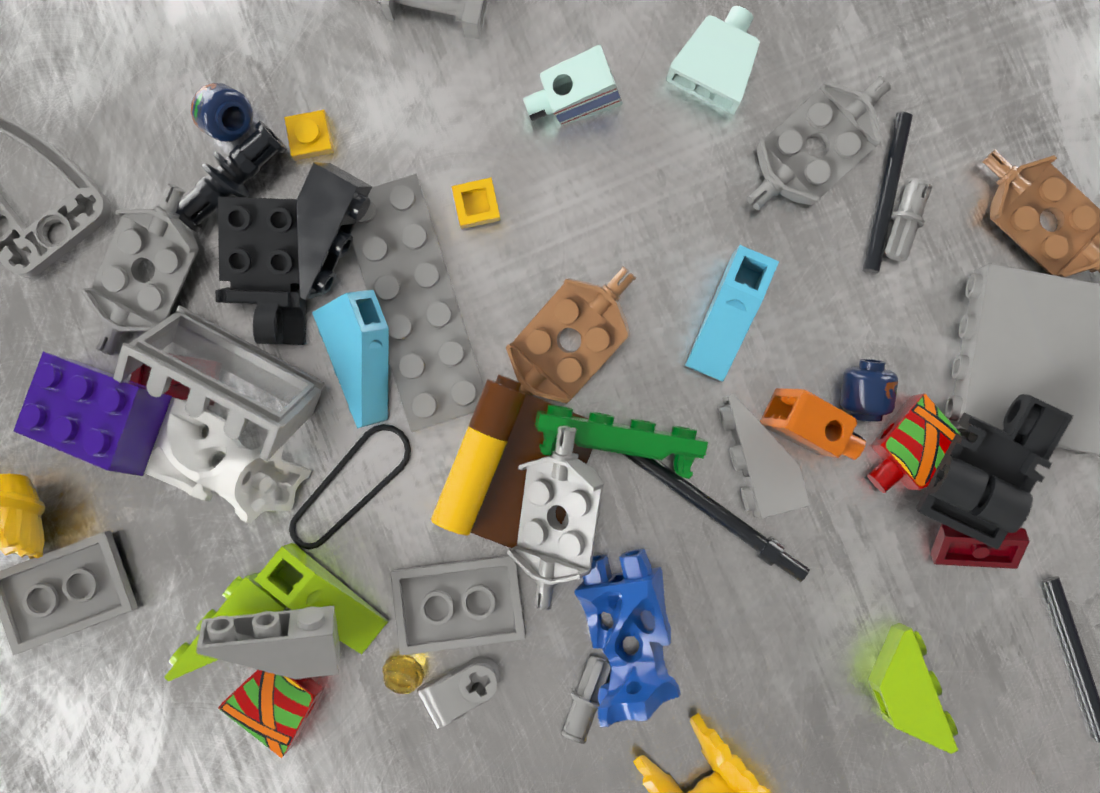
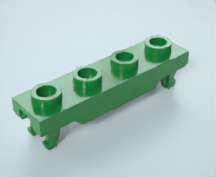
M548 405L547 412L537 410L535 427L538 428V431L543 432L544 437L543 444L539 445L543 455L551 456L553 451L556 450L558 427L569 426L570 428L577 429L574 442L578 447L663 460L670 454H674V471L682 478L690 479L693 475L690 469L695 458L704 459V456H706L708 442L700 437H696L697 430L672 426L670 433L655 430L656 423L639 419H631L630 426L614 423L615 416L598 412H590L589 419L572 416L573 409L556 405Z

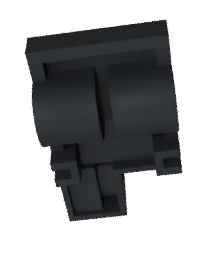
M218 197L219 281H230V287L215 290L216 302L257 304L253 316V336L256 344H306V300L300 297V290H297V284H299L297 199Z
M1025 394L1019 395L1012 402L1004 418L1003 430L967 413H963L958 424L969 431L970 434L966 438L956 433L916 506L917 511L998 550L1007 533H1015L1026 521L1033 503V497L1030 493L1036 482L1042 483L1044 476L1037 472L1035 468L1039 464L1050 469L1052 463L1049 459L1071 422L1073 415Z

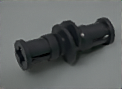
M262 121L255 125L256 131L240 146L237 145L230 151L227 158L217 151L213 153L219 166L215 168L207 163L201 165L209 175L196 183V187L180 201L175 212L180 215L179 219L194 232H199L202 229L201 223L218 208V197H230L233 194L237 197L247 198L249 191L245 182L260 172L261 167L278 151L283 153L287 149L277 135Z

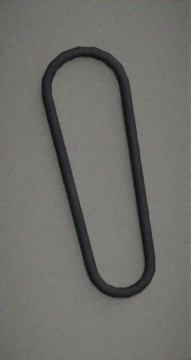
M382 424L372 427L363 434L290 521V537L296 545L310 550L324 544L405 468L410 459L411 447L409 439L402 430L392 425ZM386 430L397 434L403 441L405 448L404 458L401 463L319 540L313 543L301 541L296 535V523L365 441L378 431Z

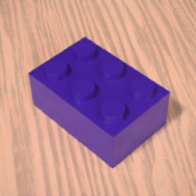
M43 352L13 432L107 471L143 476L172 396L163 393L159 397H154L149 394L146 386L127 379L120 383L113 379L114 374L76 360Z

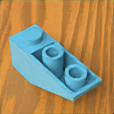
M739 245L731 255L686 361V367L721 382L724 381L764 299L779 261Z
M374 290L345 293L312 313L348 403L349 411L358 429L388 420L389 327Z

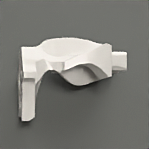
M174 397L171 398L146 466L145 474L187 492L190 496L204 501H211L213 496L211 490H213L235 507L238 517L246 523H252L260 514L266 511H291L295 502V492L300 483L310 477L312 472L310 469L282 460L281 457L285 447L283 445L268 461H265L259 457L263 445L259 449L250 450L244 447L237 438H230L225 434V419L208 409L199 417L193 418L185 410L187 401ZM207 425L209 435L204 438L202 437V430ZM225 456V458L214 468L212 462Z

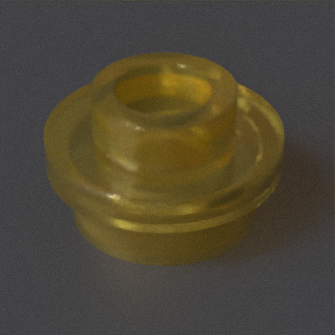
M397 655L388 658L382 669L385 686L398 694L412 693L415 688L421 685L425 675L422 666L414 658L407 655Z

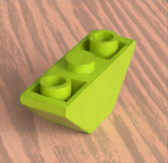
M901 623L892 625L868 678L882 718L894 728L950 754L957 752L958 748L953 737L958 735L957 727L950 713L942 709L938 696L942 695V688L934 672L928 671L923 656L927 655V649L918 631H913L912 628Z

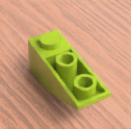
M294 543L281 546L254 579L291 610L307 607L334 606L339 641L361 655L389 622Z
M254 573L246 576L244 579L240 576L234 579L222 595L227 599L217 612L211 609L202 619L258 614L265 611H287L290 609L257 583L254 579L258 574ZM202 619L196 626V629L199 632L201 628ZM199 634L191 644L183 643L169 659V663L173 667L164 676L168 682L219 660L197 654L196 648Z

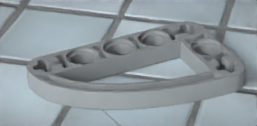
M0 114V133L32 150L74 188L72 193L28 227L24 225L0 194V216H5L9 222L8 231L0 237V262L9 272L31 278L41 274L102 226L110 216L111 204L97 185L60 150L31 130ZM87 199L95 202L92 205L95 212L91 216L84 212L86 208L83 203ZM68 213L76 217L74 220L80 223L78 227L76 223L66 217ZM56 222L64 223L66 227L65 238L59 243L52 244L47 235L49 227ZM15 243L18 248L30 253L27 256L30 262L28 266L18 264L22 258L16 249L9 247L10 245Z

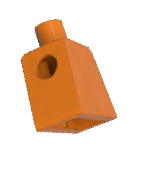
M776 388L760 420L767 430L819 455L839 458L843 454L852 460H856L866 446V438L853 432L857 425L856 418L805 389Z

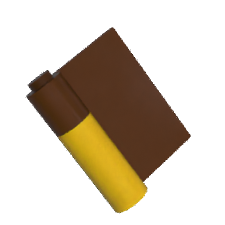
M498 374L496 381L487 379L430 520L441 528L460 535L469 536L470 533H473L509 548L517 546L527 469L519 470L518 468L521 464L548 456L543 455L539 448V445L543 444L544 437L543 432L538 431V428L535 427L537 410L547 412L548 405L554 404L519 391L522 383ZM574 412L572 414V416L586 418ZM574 442L573 453L578 454V459L587 464L593 449L578 447ZM558 505L555 511L556 518L562 525L567 512Z

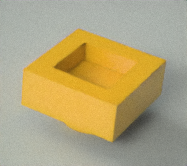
M325 110L284 117L291 157L295 161L334 153L328 115Z
M492 177L451 186L461 229L501 221Z

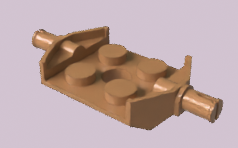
M996 149L993 150L982 161L1000 178L996 182L999 186L991 203L990 219L1049 275L1069 277L1087 270L1091 273L1095 271L1100 273V209L1051 164L1057 157L1053 155L1016 167L1015 165L1012 166ZM1043 211L1051 212L1056 217L1057 228L1054 232L1047 231L1042 227L1040 216Z
M622 266L621 270L608 284H604L603 287L571 278L563 281L564 284L515 340L506 346L517 380L522 383L519 391L567 404L631 335L625 314L619 303L620 295L636 279L632 273H629L619 285V282L629 272L627 268ZM566 328L575 329L581 336V345L575 351H568L561 346L560 334Z

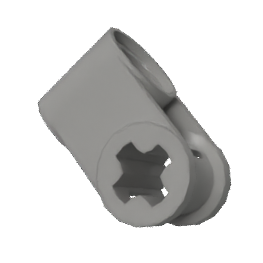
M478 656L451 671L432 678L420 686L417 692L436 727L442 728L458 720L468 711L489 701L497 690L500 670L494 660L489 657ZM475 672L479 677L486 675L489 677L485 687L481 682H472Z

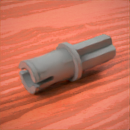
M907 179L898 210L892 214L891 219L894 221V225L885 249L886 256L892 260L906 261L908 259L917 229L923 227L925 223L922 217L933 186L931 183H926L927 181L923 179Z
M593 656L588 659L577 692L573 691L571 694V698L574 701L565 726L561 731V734L567 739L577 743H586L588 732L596 711L600 706L598 700L599 688L607 683L611 672V665L608 661Z

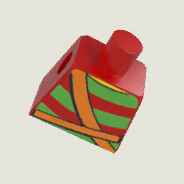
M926 393L911 396L871 445L872 449L883 461L868 473L867 476L882 493H886L898 481H901L909 490H921L927 487L956 433L960 434Z
M257 670L227 697L218 709L282 758L295 744L323 688L311 678L292 679Z

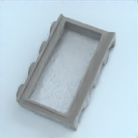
M180 305L174 314L129 344H122L113 378L121 383L129 377L130 373L146 364L152 367L147 382V391L150 395L154 397L161 396L169 389L172 379L191 388L185 405V410L189 416L197 418L203 414L208 408L210 399L230 409L224 425V432L228 437H239L246 430L249 420L264 427L269 432L259 457L265 461H268L313 415L325 384Z

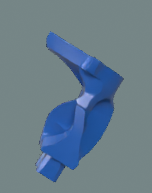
M645 549L630 550L622 553L619 559L623 572L615 574L611 573L607 555L593 556L590 574L584 576V581L574 590L575 596L585 611L592 647L603 649L611 665L610 682L603 684L599 688L598 693L600 705L598 707V719L600 727H609L616 722L625 720L647 721L662 703L678 698L681 694L679 685L667 672L663 656V646L671 644V626L665 607L663 572L661 567L651 568ZM602 612L611 614L613 627H608L603 623ZM634 636L639 642V649L635 654H627L623 649V640L626 637Z

